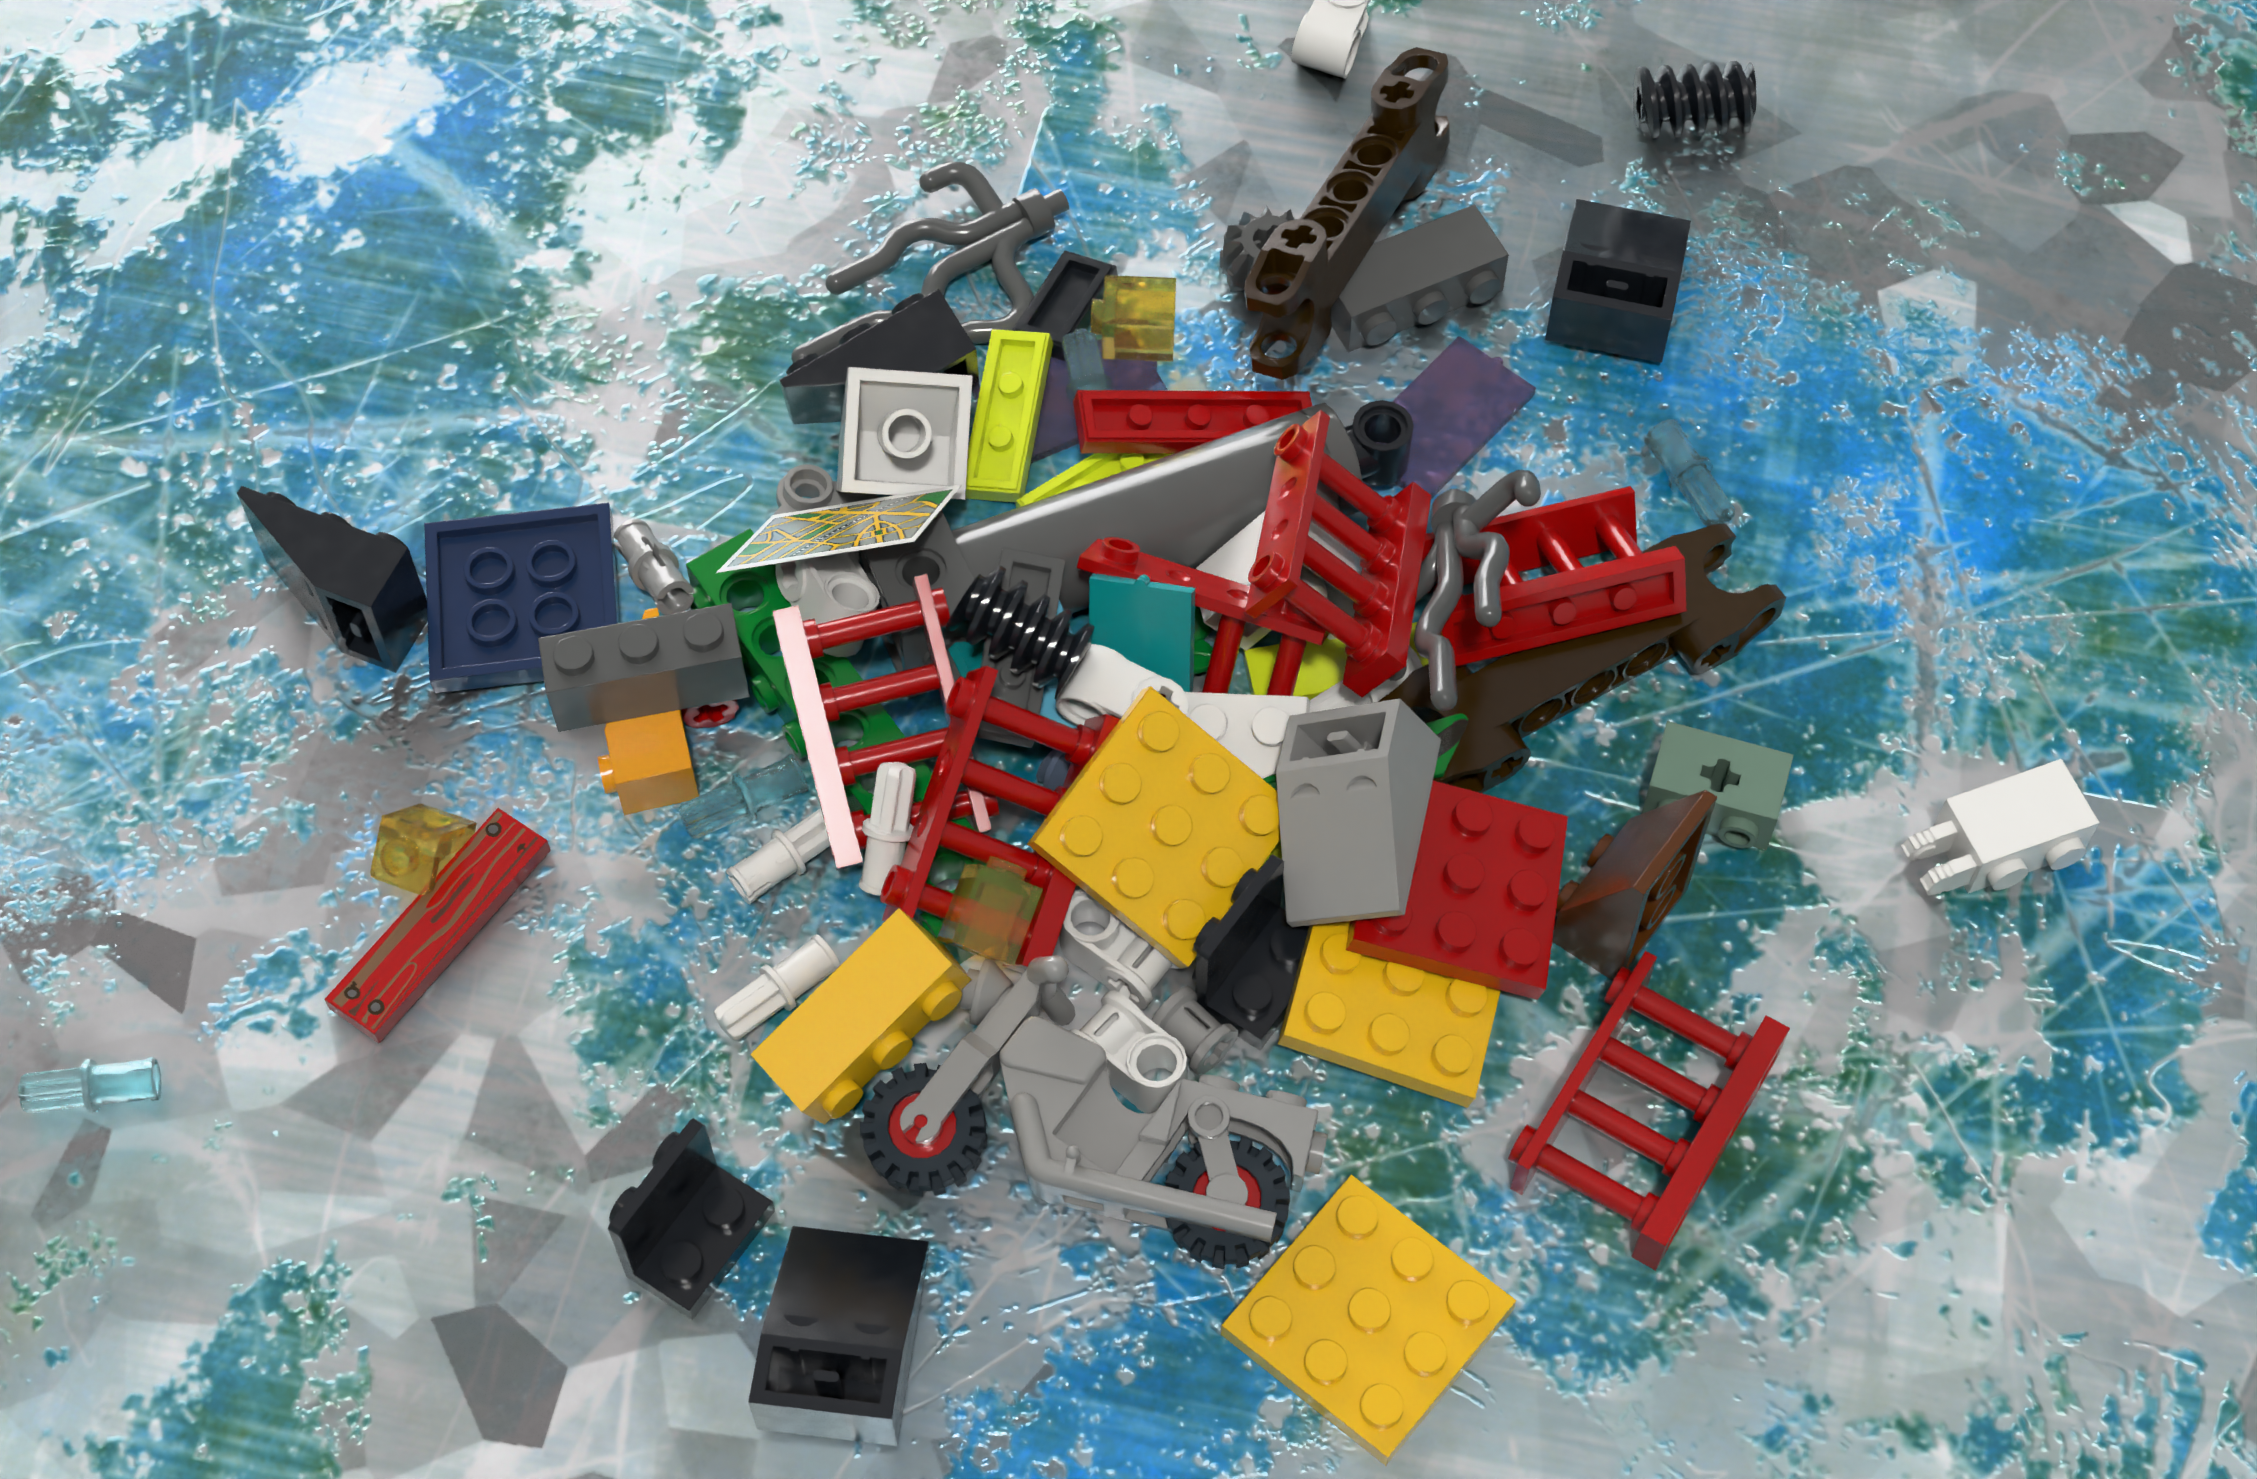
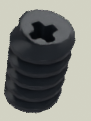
M1730 61L1726 64L1722 74L1714 62L1704 64L1700 75H1698L1696 68L1692 64H1684L1681 66L1677 78L1669 65H1662L1658 68L1654 80L1646 66L1636 68L1633 83V114L1635 124L1639 128L1641 123H1646L1652 139L1659 138L1663 122H1669L1674 137L1679 138L1682 136L1685 122L1692 120L1697 136H1704L1709 119L1715 120L1720 135L1727 134L1731 118L1738 119L1743 134L1750 132L1757 101L1755 71L1751 62L1747 65L1744 73L1739 62Z
M1001 565L986 577L979 574L959 601L945 628L949 631H954L967 620L970 621L966 642L976 645L985 637L991 635L988 656L997 660L1010 649H1013L1014 653L1010 670L1019 674L1035 663L1036 668L1032 684L1037 688H1041L1055 677L1058 678L1054 698L1057 699L1090 649L1095 626L1087 623L1074 634L1070 633L1069 627L1073 612L1066 608L1050 620L1046 617L1050 603V597L1046 594L1042 595L1031 605H1027L1024 602L1028 583L1024 580H1021L1008 591L1002 589L1006 568Z

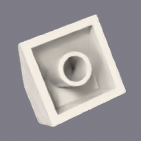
M848 367L840 425L836 491L899 495L962 484L951 499L965 500L972 375Z

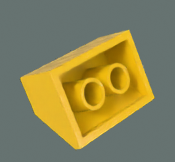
M898 908L750 1055L802 1113L825 1125L831 1118H840L853 1109L863 1095L862 1087L881 1069L887 1070L898 1064L912 1048L913 1041L911 1039L930 1020L937 1021L949 1014L961 1000V990L972 979L939 939Z

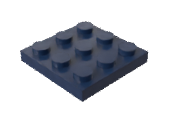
M609 502L424 523L429 681L434 693L544 681L538 638L620 623L613 516Z

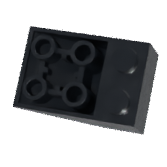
M1576 199L1553 293L1545 340L1662 363L1678 293L1691 220Z
M939 289L925 297L922 293H917L905 298L893 308L890 317L874 326L865 323L854 327L839 340V346L820 357L818 354L813 353L800 358L787 369V376L779 380L788 414L793 424L841 422L848 367L972 375V391L980 387L976 347Z
M241 486L237 495L266 562L342 653L396 673L427 623V599L409 548L400 539L391 534L378 532L374 535L352 527L345 519L334 513L322 512L317 514L296 506L295 503L282 494L276 492L263 494Z
M792 1226L761 1331L748 1403L757 1429L898 1445L930 1246L929 1241Z

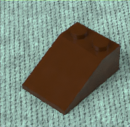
M1704 790L1630 818L1616 837L1606 833L1598 842L1587 861V866L1591 870L1583 881L1578 884L1574 880H1570L1558 895L1555 915L1557 920L1552 942L1612 981L1622 967L1629 969L1688 890L1717 796Z

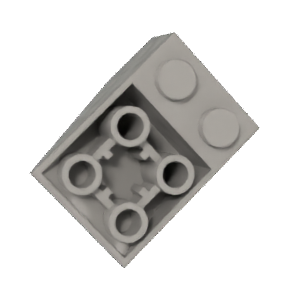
M1401 699L1289 716L1276 770L1281 850L1282 860L1284 861L1283 878L1286 919L1291 927L1405 915L1441 739Z

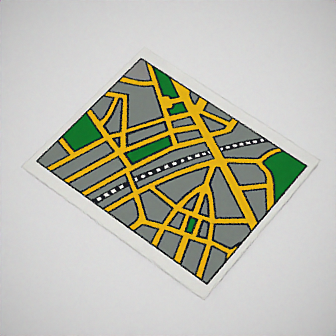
M962 484L772 515L716 573L915 542L960 489Z

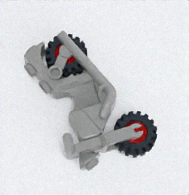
M1060 956L1034 958L1015 985L991 959L985 958L980 970L969 968L967 974L972 980L962 989L960 1008L970 1010V1024L978 1026L975 1031H970L959 1041L943 1064L938 1065L937 1070L928 1069L926 1063L914 1064L915 1070L904 1073L902 1067L892 1071L893 1079L886 1084L880 1080L873 1087L875 1095L872 1100L866 1099L863 1105L864 1121L860 1122V1135L863 1139L865 1152L880 1177L883 1176L888 1184L898 1191L901 1187L909 1190L910 1195L923 1197V1191H933L935 1196L946 1193L945 1187L955 1183L958 1188L966 1182V1174L971 1169L976 1171L982 1162L980 1155L982 1149L986 1150L988 1137L986 1133L987 1122L979 1098L995 1079L1001 1067L1026 1176L1031 1190L1039 1199L1064 1207L1172 1232L1174 1241L1180 1249L1184 1247L1190 1252V1258L1199 1263L1202 1260L1211 1262L1213 1268L1224 1269L1226 1264H1236V1268L1248 1266L1249 1260L1256 1257L1260 1260L1265 1255H1269L1271 1246L1274 1242L1278 1243L1283 1234L1284 1226L1288 1219L1290 1191L1286 1185V1174L1281 1164L1277 1166L1273 1162V1154L1266 1148L1280 1157L1289 1171L1291 1190L1300 1192L1305 1172L1319 1175L1328 1137L1326 1133L1315 1131L1319 1111L1306 1107L1307 1100L1303 1097L1276 1090L1267 1091L1266 1098L1239 1092L1240 1085L1237 1082L1215 1075H1200L1199 1082L1184 1078L1178 1081L1158 1110L1153 1113H1136L1127 1109L1118 1100L1111 1087L1105 1050L1098 1044L1061 1027L1073 1021L1075 1008L1057 984L1062 982L1069 972L1067 962ZM1041 1007L1054 1023L1038 1017ZM1188 1131V1141L1192 1151L1188 1154L1183 1152L1176 1159L1174 1170L1172 1172L1169 1171L1166 1186L1150 1183L1164 1162L1168 1163L1170 1156ZM1229 1134L1241 1136L1240 1142L1229 1140ZM1253 1141L1260 1143L1265 1147L1259 1150L1252 1146Z

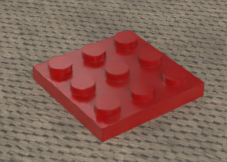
M1433 780L1405 915L1351 921L1346 950L1538 1000L1546 990L1568 816Z

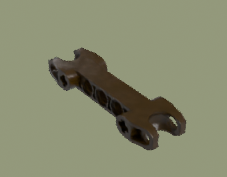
M1415 47L1401 53L1391 65L1384 69L1371 90V115L1300 219L1289 220L1280 224L1262 247L1255 264L1245 280L1244 287L1247 310L1263 312L1259 328L1250 343V361L1253 372L1284 380L1298 374L1319 352L1330 335L1332 329L1331 307L1401 200L1418 196L1435 174L1450 143L1448 117L1435 115L1441 93L1448 82V58L1445 53ZM1427 68L1433 70V73L1424 81L1405 77L1413 69ZM1276 341H1285L1296 347L1291 355L1284 358H1271L1265 355Z
M1712 524L1688 533L1672 535L1643 551V553L1676 546L1685 557L1687 612L1510 653L1474 673L1470 671L1466 664L1456 666L1458 700L1454 708L1449 711H1440L1432 704L1429 664L1412 672L1397 688L1378 702L1401 699L1425 724L1459 713L1466 715L1468 724L1466 722H1459L1438 736L1441 739L1440 746L1444 752L1455 746L1459 740L1460 743L1444 776L1433 778V780L1484 793L1514 776L1528 762L1531 751L1522 738L1678 654L1696 674L1707 672L1737 656L1749 642L1765 631L1781 616L1786 596L1776 584L1761 585L1744 593H1729L1712 584L1706 575L1722 566L1724 561L1731 556L1732 543L1736 539V535L1727 524Z

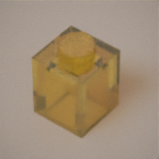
M1105 275L1103 299H1092L1091 335H1102V359L1173 362L1176 278Z
M990 856L986 866L982 864H965L937 940L980 957L991 959L998 964L1014 966L1043 889L1024 882L1028 870L996 857Z

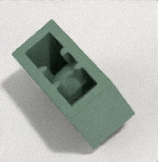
M1667 721L1642 813L1707 790L1717 796V800L1706 834L1719 837L1724 843L1734 847H1756L1767 850L1778 820L1794 755Z

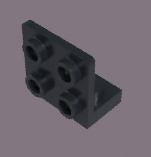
M1273 854L1259 871L1250 868L1242 876L1231 897V902L1234 904L1221 920L1212 917L1204 925L1193 946V951L1197 953L1196 967L1192 975V980L1196 982L1197 1002L1222 1025L1232 1024L1238 1030L1239 1038L1260 1051L1285 1018L1309 925L1291 927L1287 923L1286 910L1281 908L1284 861Z
M694 1118L688 1122L680 1133L672 1132L663 1140L654 1155L652 1170L638 1188L634 1186L629 1187L615 1202L610 1212V1224L608 1226L609 1234L626 1277L691 1320L696 1317L775 1212L772 1200L717 1166L706 1126Z

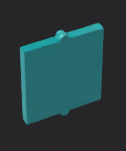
M1093 573L1089 578V623L1095 626L1091 644L1113 649L1127 660L1164 678L1173 680L1182 687L1184 692H1192L1194 682L1195 588L1151 582L1150 578L1144 574L1140 575L1138 579Z

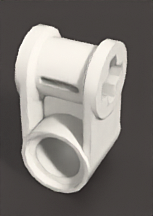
M1314 0L1309 12L1303 17L1292 48L1291 61L1346 79L1354 64L1359 44L1367 30L1369 16L1366 8L1370 0Z
M854 551L776 564V578L781 594L790 602L791 606H799L802 621L815 618L817 625L877 609L880 599L878 589L869 580L859 564ZM864 640L825 649L823 652L836 657H849L855 655L862 648Z
M1091 644L1079 667L1057 698L1056 708L1064 718L1078 726L1079 724L1084 725L1085 719L1104 714L1121 719L1142 689L1149 686L1153 687L1160 694H1165V698L1186 716L1188 715L1189 703L1182 687L1173 680L1164 678L1127 660L1113 649Z
M1083 889L1073 893L1060 932V947L1063 955L1072 964L1104 984L1109 990L1120 992L1137 1005L1140 1010L1146 1009L1153 1000L1151 993L1153 988L1170 968L1175 969L1179 967ZM1087 921L1098 923L1105 930L1096 935H1085L1078 932L1075 927Z
M1109 990L1101 999V1009L1080 1030L1070 1029L1069 1031L1101 1046L1105 1050L1108 1060V1075L1111 1087L1134 1104L1138 1110L1146 1114L1153 1113L1158 1110L1178 1081H1181L1183 1078L1188 1079L1185 1049L1176 1038L1169 1035L1146 1017L1129 998L1120 992ZM1155 1068L1166 1069L1173 1073L1170 1077L1161 1081H1151L1143 1077V1074Z

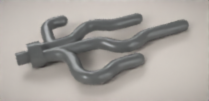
M953 161L939 164L921 174L919 179L921 189L925 192L933 193L948 185H961L966 189L983 215L965 223H954L938 218L923 217L902 222L888 232L875 251L832 272L825 281L827 290L831 294L839 295L881 275L893 267L906 248L915 242L928 240L947 245L965 246L946 255L931 267L923 281L921 293L925 297L939 289L944 296L945 289L951 280L992 259V266L997 279L1013 303L1010 313L999 319L970 320L961 323L973 344L989 343L992 329L1012 331L1034 297L1030 285L1016 266V252L1027 241L1034 240L1054 230V217L1069 210V203L1061 189L1043 196L1039 190L1033 188L1013 198L1012 201L1003 204L987 179L976 167L964 162ZM875 310L860 315L796 347L791 355L792 362L794 363L800 358L813 353L818 354L820 357L839 346V340L854 327L865 323L874 326L890 317L892 310Z
M1516 470L1507 474L1478 500L1466 491L1449 489L1437 496L1432 503L1430 517L1435 540L1430 552L1421 563L1416 603L1437 583L1438 585L1418 620L1414 642L1420 656L1429 661L1431 701L1434 707L1440 711L1453 709L1458 700L1455 654L1451 642L1448 638L1441 636V632L1462 595L1464 583L1462 557L1474 560L1482 559L1474 578L1475 615L1480 625L1493 627L1500 622L1502 617L1500 583L1509 563L1510 548L1503 535L1493 532H1479L1515 500L1525 507L1537 504L1541 495L1540 484L1535 474L1529 470ZM1407 665L1388 680L1397 681L1403 678Z

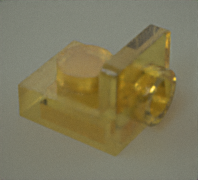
M422 803L382 815L370 870L371 877L419 895L431 893L434 890L439 862L444 860L445 856L458 852L475 833L477 822Z

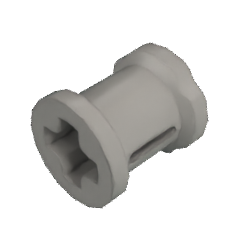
M1189 986L1182 987L1173 993L1152 1018L1155 1024L1181 1043L1185 1049L1186 1056L1191 1059L1190 1068L1196 1074H1205L1214 1068L1225 1057L1238 1037V1030L1232 1024L1222 1025L1197 1002V993Z

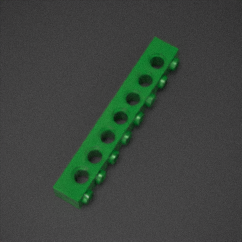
M749 528L686 563L690 585L694 589V593H690L694 597L690 608L695 610L732 603L744 668L752 677L749 680L751 691L766 713H770L773 710L778 713L785 723L782 726V732L795 755L802 759L807 756V751L783 656L770 655L781 650L772 611L792 607L790 602L781 594L778 587L776 564L716 573L754 535L753 531ZM744 607H757L756 609L747 612L739 611ZM823 652L824 657L812 659L818 685L831 682L832 688L863 681L846 657H836ZM881 703L839 713L840 720L828 723L833 745L847 739L858 741L855 745L847 747L848 752L905 738ZM921 760L907 764V766L916 771L912 803L923 801L932 776L928 766ZM877 772L855 777L856 784L844 786L850 812L863 809L864 815L871 814L874 794L868 791L875 787ZM965 817L951 820L954 823L974 830ZM938 845L925 883L936 887L940 882L947 879L960 880L964 883L962 886L946 891L1012 915L1015 911H1021L1024 903L1023 894L1005 870ZM920 910L922 913L918 915L921 926L939 939L944 946L946 945L959 964L999 941L997 938Z

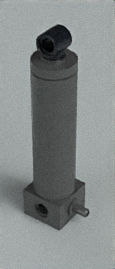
M1380 400L1362 406L1354 415L1353 424L1344 427L1335 411L1326 403H1320L952 531L941 510L915 542L859 550L860 565L869 580L878 589L880 599L876 610L915 601L916 598L912 586L913 579L916 576L927 574L931 590L943 588L951 617L959 601L979 574L986 577L998 568L999 556L1003 547L1066 559L1059 600L1064 610L1067 608L1075 613L1089 608V578L1093 574L1077 568L1079 556L1097 539L1103 540L1107 537L1127 539L1136 543L1140 547V552L1196 569L1266 510L1277 457L1274 454V448L1280 436L1291 425L1299 424L1301 426L1318 411L1322 410L1330 416L1324 452L1361 481L1381 486L1392 484L1401 479L1408 469L1414 429L1412 417L1404 407L1394 402ZM1318 480L1316 493L1346 516L1360 512ZM968 620L954 631H949L945 627L941 628L954 682L961 675L948 648L955 642L966 641L970 623ZM923 626L880 636L896 672L932 664ZM924 692V693H920V694H916V695H911V696H907V697H908V699H911V698H914V697L923 695V694L928 693V692Z

